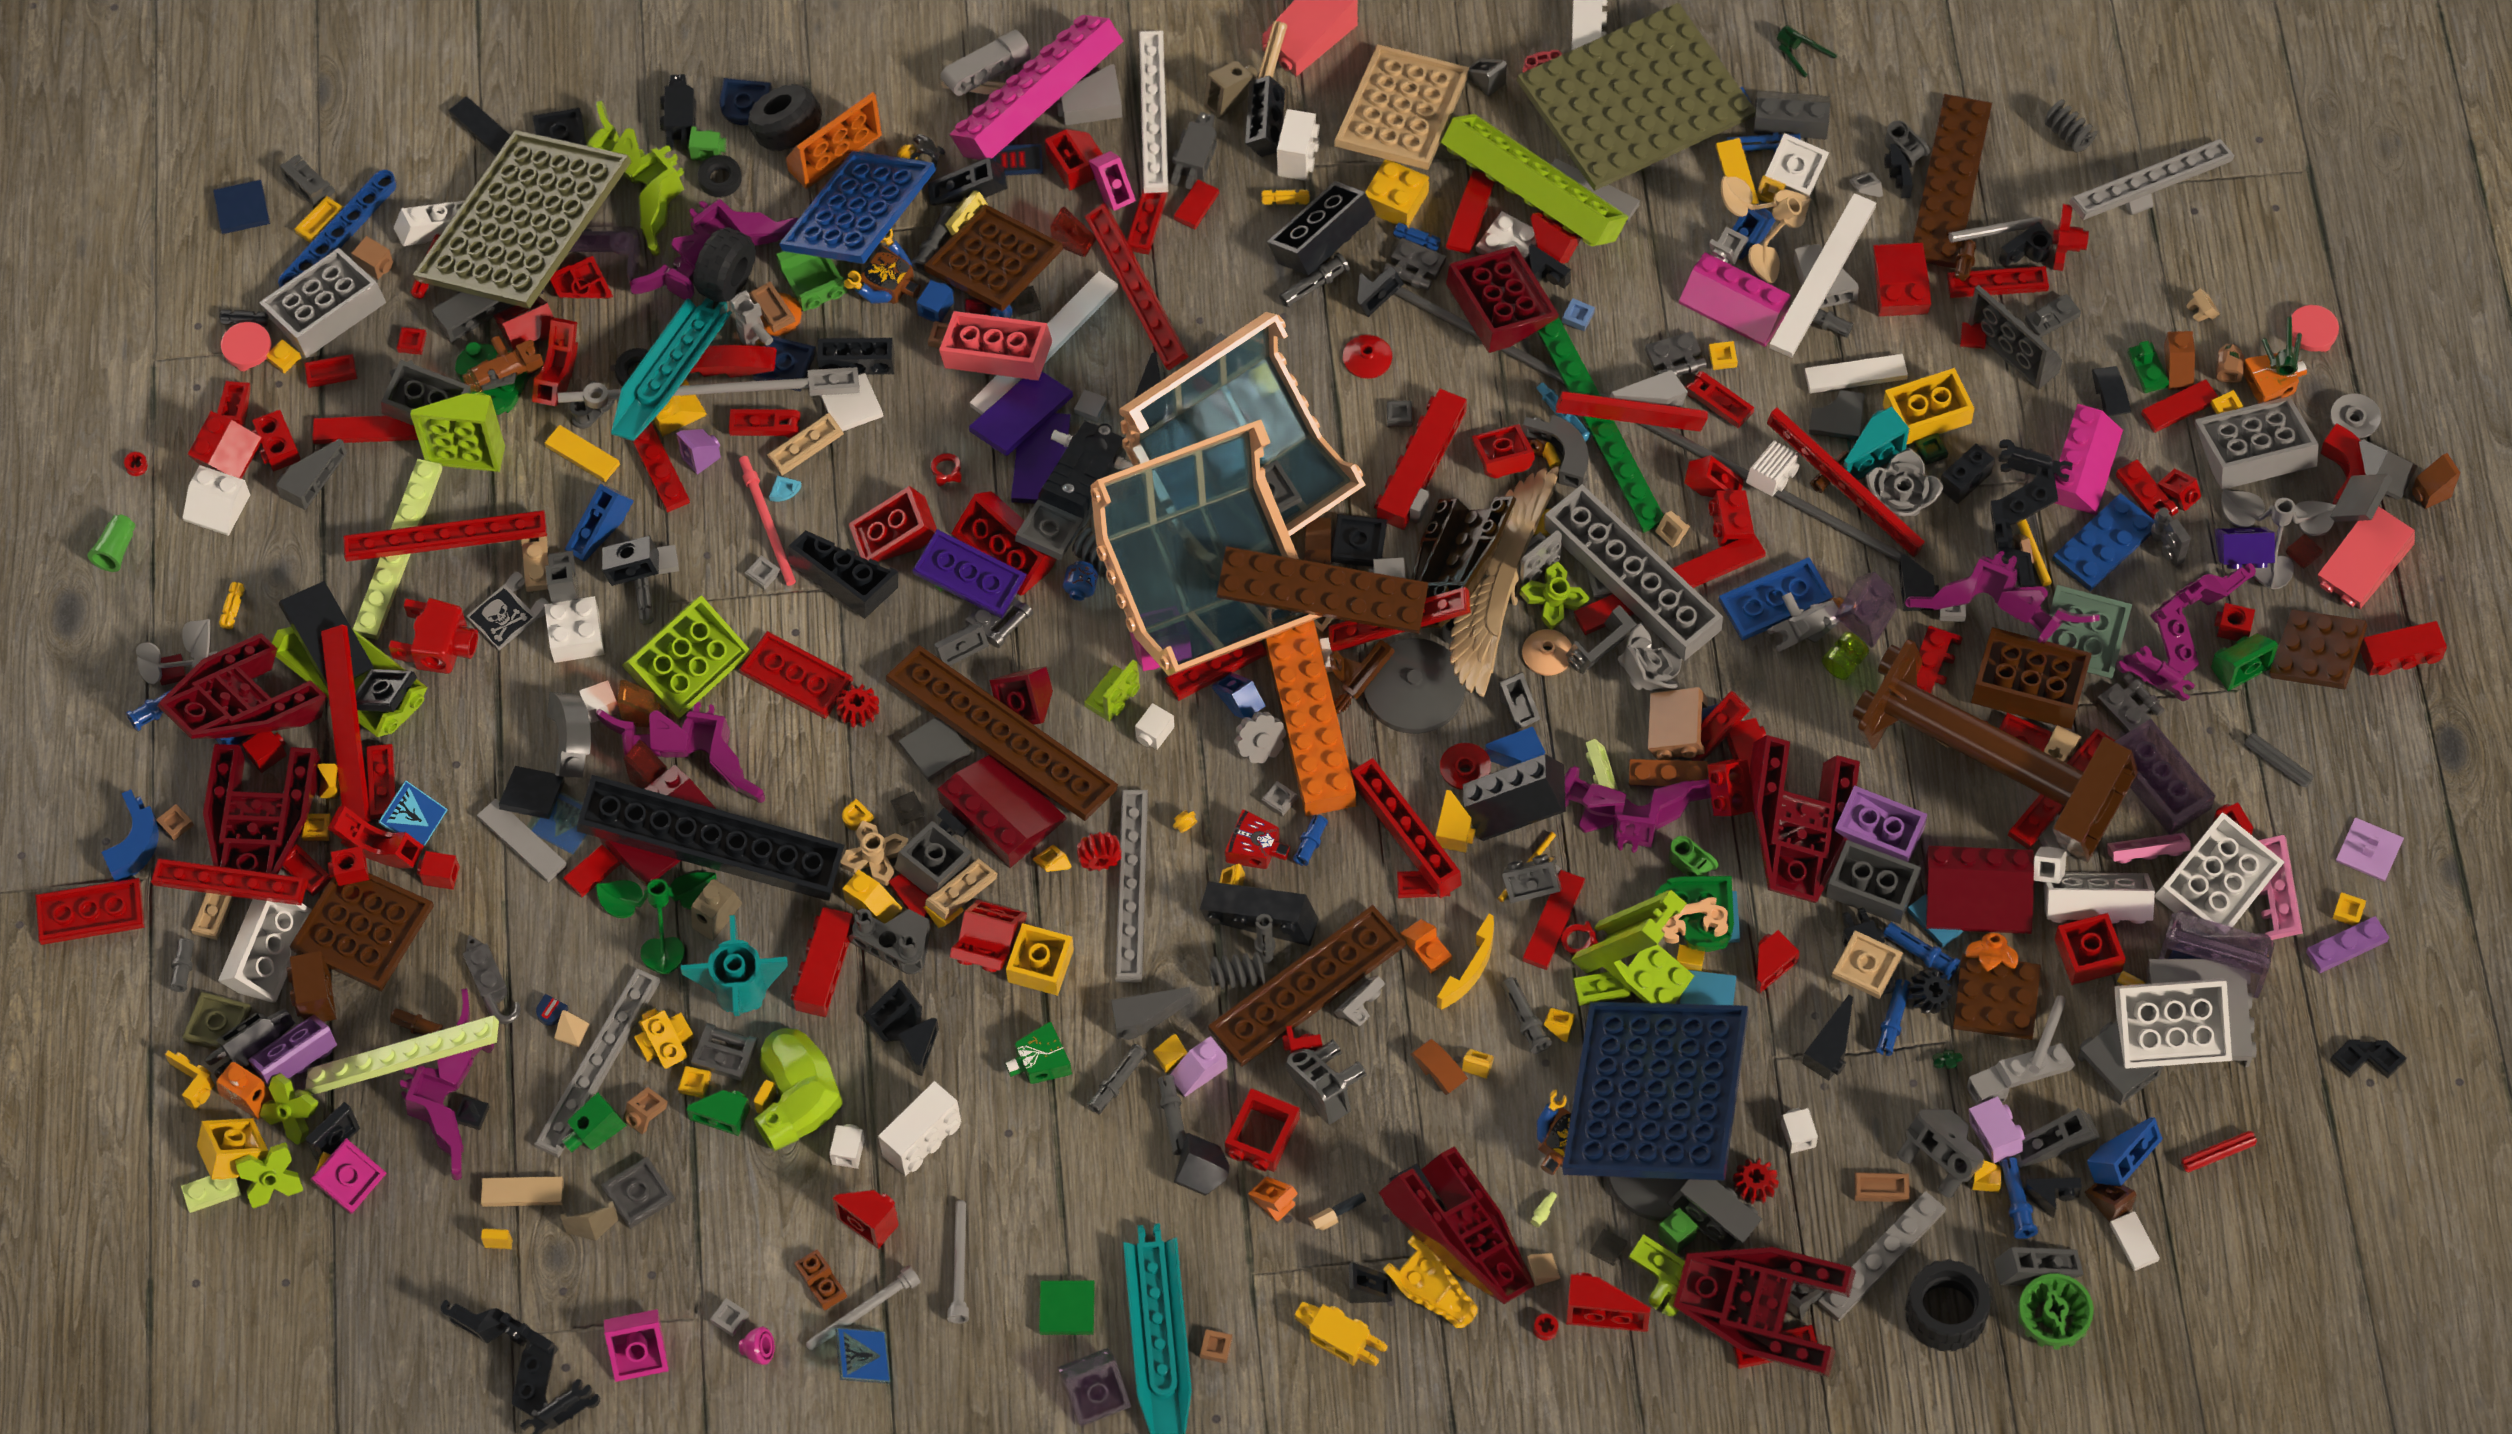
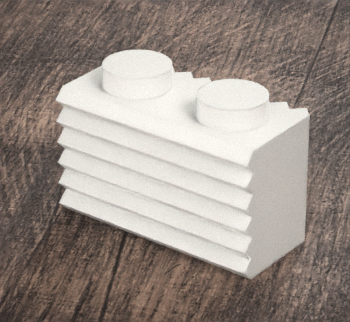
M1773 441L1750 468L1746 483L1773 497L1776 491H1782L1785 488L1789 476L1793 478L1800 466L1797 463L1799 453L1790 450L1789 447L1786 448L1781 443Z

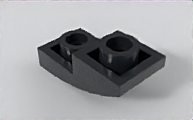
M1890 144L1889 154H1885L1884 157L1885 168H1889L1890 178H1896V189H1900L1901 198H1911L1913 183L1910 168L1897 145Z
M2117 366L2093 369L2092 375L2096 394L2101 396L2103 412L2107 416L2130 413L2131 408L2128 395Z

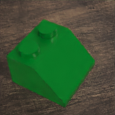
M2258 633L2251 637L2244 636L2234 646L2218 650L2214 654L2211 669L2227 691H2230L2271 669L2278 644L2275 640Z

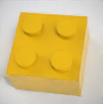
M1384 159L1365 191L1374 208L1375 216L1395 225L1402 223L1409 227L1429 193V176Z
M1022 923L1006 967L1007 981L1058 996L1074 951L1072 936Z

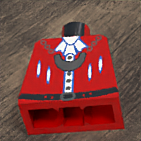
M1242 809L1226 847L1225 860L1226 863L1267 869L1272 857L1286 861L1290 852V846L1279 842L1280 835L1277 826Z

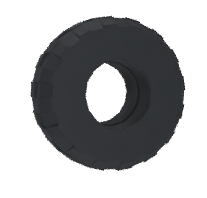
M797 84L784 85L763 95L753 105L749 113L748 125L760 146L771 151H784L785 149L795 147L814 134L820 125L822 110L810 89Z
M726 227L718 229L707 239L699 253L693 272L694 286L701 295L716 302H728L741 292L752 272L755 262L756 249L751 237L738 230Z

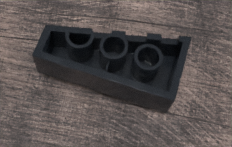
M806 530L789 545V564L864 619L898 588V570L891 567L890 569L884 568L873 559L868 561L856 555V552L848 548L843 550L836 547L834 542Z
M1208 881L1200 906L1204 918L1209 923L1214 925L1221 924L1253 933L1257 931L1256 918L1261 914H1268L1273 921L1272 937L1306 946H1311L1318 923V917L1306 894Z

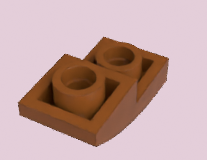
M1432 1038L1411 1053V1056L1424 1074H1430L1445 1095L1452 1092L1468 1079L1451 1056Z
M818 1249L794 1263L824 1311L847 1298L845 1290L833 1275L830 1266Z

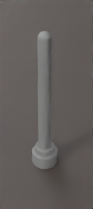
M958 1200L955 1205L953 1302L950 1303V1307L947 1309V1320L956 1324L969 1321V1308L964 1302L966 1202L964 1200Z
M910 1265L900 1270L901 1274L897 1276V1280L809 1339L806 1347L809 1350L816 1349L836 1335L838 1329H845L901 1289L914 1288L921 1283L920 1279Z

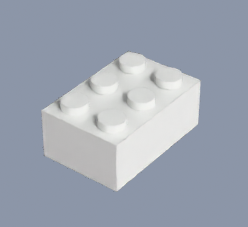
M934 1081L878 1135L882 1157L904 1176L910 1171H916L923 1163V1159L929 1153L932 1154L937 1151L942 1144V1140L948 1134H954L960 1127L961 1118L958 1101Z

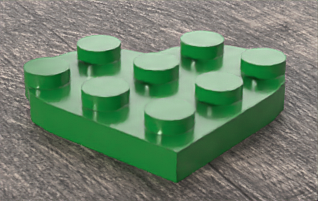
M471 342L457 357L455 371L462 383L471 386V394L484 393L490 395L496 415H500L505 411L509 413L516 405L532 373L527 374V372L517 375L513 384L480 392L472 377L471 369L485 360L490 361L497 358L498 353L493 345Z
M1732 876L1669 878L1665 884L1656 890L1655 896L1672 890L1687 904L1715 897L1717 899L1716 905L1724 907L1728 912V931L1726 934L1715 937L1714 930L1716 928L1709 927L1708 932H1706L1703 928V917L1707 915L1694 913L1683 915L1679 918L1686 925V932L1683 938L1687 946L1693 950L1711 952L1728 946L1734 927Z

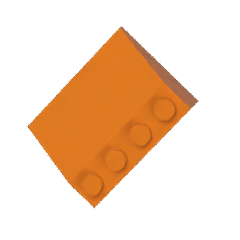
M873 92L797 145L786 157L788 171L805 189H808L840 166L852 151L859 152L882 136L876 95Z

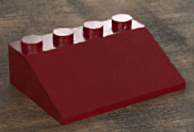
M1516 246L1449 264L1446 285L1488 353L1512 347L1559 317L1555 307Z
M991 755L956 772L937 789L939 803L958 818L971 833L1009 868L1014 866L1067 819L1033 785Z
M676 765L672 766L644 788L715 808L694 782ZM599 838L602 845L646 886L650 881L660 878L681 861Z
M1928 845L1925 859L1926 929L2032 934L2033 850Z

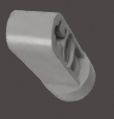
M1012 30L948 65L941 72L940 78L955 95L960 96L1030 60L1031 51L1024 36L1019 31Z

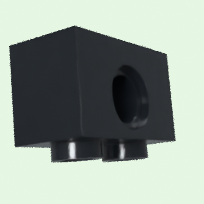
M1974 444L1942 473L1940 481L1943 485L1942 492L1958 505L1992 474L1995 458L1978 444Z
M650 536L603 547L602 571L611 586L659 574V551Z

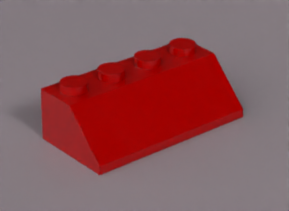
M992 491L976 493L951 534L958 540L1025 573L1026 578L1017 592L1020 596L1024 595L1050 572L1057 559L1015 541L1016 533L1025 520Z

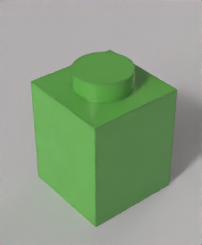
M1678 1208L1659 1224L1658 1237L1677 1255L1696 1238L1698 1225Z

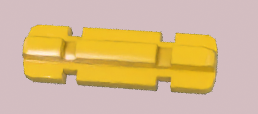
M1263 190L1262 203L1264 205L1272 204V202H1276V204H1295V202L1308 204L1309 191L1276 190V192H1272V190Z
M232 582L228 590L230 593L227 594L222 610L224 614L220 616L219 625L223 629L230 630L234 626V618L237 616L242 600L240 597L243 596L245 590L242 583Z

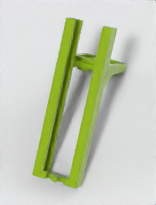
M1669 890L1599 920L1594 929L1597 932L1604 930L1608 936L1604 941L1576 952L1571 961L1585 973L1604 967L1645 1003L1675 1004L1695 975L1658 945V943L1665 935L1661 930L1670 917L1680 914L1687 903L1672 890ZM1638 952L1629 966H1626L1620 960Z

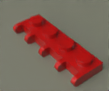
M1929 625L1919 650L1923 662L1917 674V687L1932 693L1935 683L1946 684L1947 677L1939 674L1943 661L1950 664L1954 663L1955 656L1947 653L1950 643L1961 644L1963 639L1961 636Z

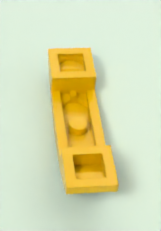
M1488 914L1476 933V945L1480 948L1461 979L1458 980L1450 976L1437 996V1008L1442 1010L1458 1001L1474 986L1483 973L1493 945V915Z

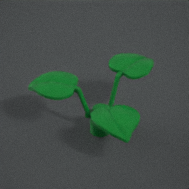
M711 872L690 873L676 878L670 887H668L664 880L654 879L648 883L647 889L644 890V895L641 887L629 880L597 883L596 889L602 908L609 915L616 918L631 917L635 912V908L642 907L647 898L649 904L657 908L660 939L652 938L647 940L641 947L640 956L642 962L649 969L659 974H668L676 970L683 961L684 946L677 937H664L662 908L668 904L670 897L673 901L680 900L684 908L691 910L692 904L712 879L716 880L717 876L716 873Z

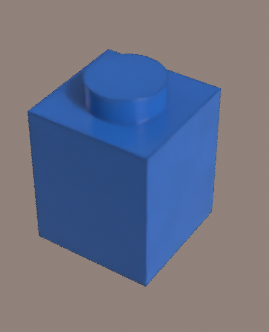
M930 280L916 302L918 315L932 322H942L954 303L952 289L945 283H937Z

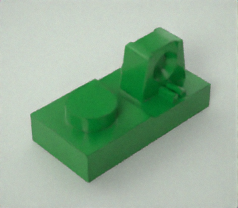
M2144 341L2140 342L2138 346L2128 348L2127 353L2144 394L2168 388L2169 380L2153 343Z

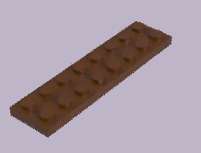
M1944 94L1912 242L1923 243L1925 259L1928 264L1956 269L1957 263L1955 259L1960 252L1962 241L1950 242L1949 233L1966 230L1992 102Z
M1226 546L1217 598L1419 634L1428 582Z
M1372 905L1208 1025V1029L1240 1067H1243L1281 1039L1282 1036L1286 1035V1026L1291 1025L1292 1030L1404 948L1406 941L1376 907Z

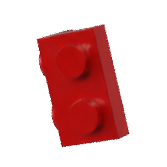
M1746 490L1716 491L1713 499L1709 501L1708 509L1710 516H1713V535L1717 537L1718 545L1724 546L1728 539H1752L1754 529Z

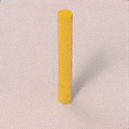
M2024 519L2017 523L2020 532L2030 539L2033 564L2042 586H2049L2052 584L2051 578L2028 522Z

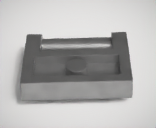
M1014 597L1003 618L978 607L966 619V625H974L979 622L983 626L988 642L996 648H1000L1005 643L1004 639L1025 618L1028 619L1033 614V610L1026 603H1022ZM1013 610L1017 612L997 633L993 632Z
M707 1023L691 1064L693 1067L742 1081L752 1054L757 1048L758 1038L753 1036L747 1038L718 1029L716 1025ZM713 1038L744 1047V1049L739 1051L713 1043L711 1040Z

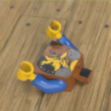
M892 229L886 234V238H883L880 242L886 243V247L883 245L880 247L863 273L860 275L857 271H851L848 273V276L853 279V282L850 279L844 281L846 288L852 289L855 287L856 292L872 304L887 302L896 304L903 294L916 298L921 289L919 284L913 282V265L899 243L891 239L893 236Z
M1557 1090L1551 1092V1103L1545 1106L1537 1120V1139L1540 1142L1538 1150L1547 1156L1540 1167L1550 1175H1554L1559 1166H1563L1571 1113L1563 1108L1566 1104V1094L1561 1101L1554 1100Z

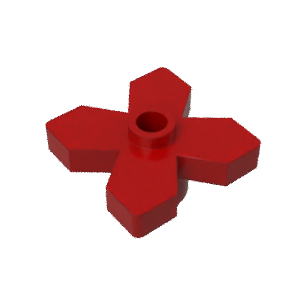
M2063 204L2058 229H2054L2052 244H2056L2053 270L2063 271L2067 251L2080 252V250H2087L2089 231L2083 230L2082 227L2070 226L2073 207L2068 204Z

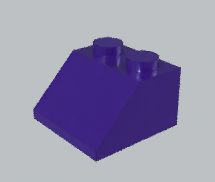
M2266 527L2214 529L2219 562L2227 565L2228 569L2242 568V564L2249 563L2253 564L2255 568H2266L2268 563H2275V532Z

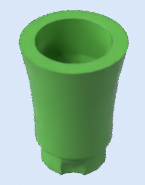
M114 515L111 521L107 523L96 544L88 552V559L102 570L109 572L119 571L128 544L133 537V531L136 527L135 523L125 515Z

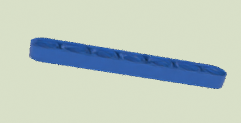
M380 170L374 174L281 274L278 280L280 288L284 286L286 281L292 280L304 272L300 270V266L303 263L314 265L337 248H342L395 190L396 180L391 171ZM383 178L391 180L387 186H380L378 183ZM367 195L376 197L371 203L363 202V198ZM351 212H358L360 214L355 220L347 218ZM335 229L344 230L343 235L339 237H334L331 233ZM319 246L328 247L327 252L323 254H318L315 251Z

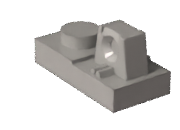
M1380 976L1369 977L1333 1013L1339 1019L1346 1018L1355 1027L1361 1026L1370 1017L1363 1003L1374 1001L1381 994L1380 989L1385 985V982Z

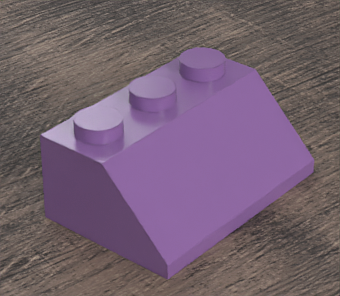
M312 1015L250 1057L248 1061L269 1089L273 1076L281 1073L289 1079L294 1074L303 1073L310 1067L313 1061L328 1056L337 1044L330 1028L317 1016Z

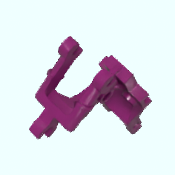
M2249 563L2245 565V569L2243 567L2231 572L2229 576L2226 575L2224 577L2206 574L2178 590L2172 598L2164 601L2158 609L2150 614L2152 620L2158 624L2168 657L2167 664L2165 661H2160L2152 656L2150 648L2144 646L2140 648V653L2128 654L2123 657V660L2116 662V668L2122 673L2130 671L2141 678V681L2147 682L2159 690L2167 689L2171 691L2181 701L2188 700L2190 696L2183 692V687L2191 690L2195 685L2189 680H2183V678L2199 665V661L2182 609L2198 600L2206 605H2210L2228 596L2255 575L2254 565Z

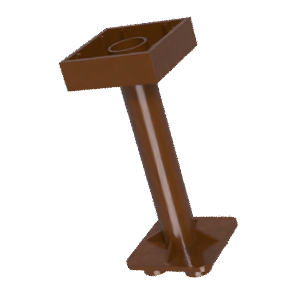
M1908 639L1901 649L1891 645L1882 657L1878 667V673L1884 675L1881 686L1876 694L1865 690L1859 698L1852 715L1853 718L1859 720L1858 729L1866 746L1874 750L1887 727L1900 721L2065 806L2053 827L2060 849H2067L2066 852L2088 863L2138 774L2133 752L2103 737L2087 768L2082 772L1917 687V674L1923 660L1916 643Z

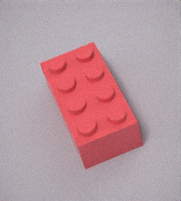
M953 311L939 351L944 366L947 369L1039 381L1052 344V338L1047 323Z

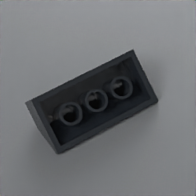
M1544 754L1463 784V807L1472 818L1471 823L1479 839L1485 841L1566 812L1564 764Z

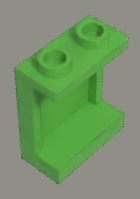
M785 251L776 254L778 267L803 312L808 309H815L831 299H838L848 292L844 286L845 278L840 276L830 258Z

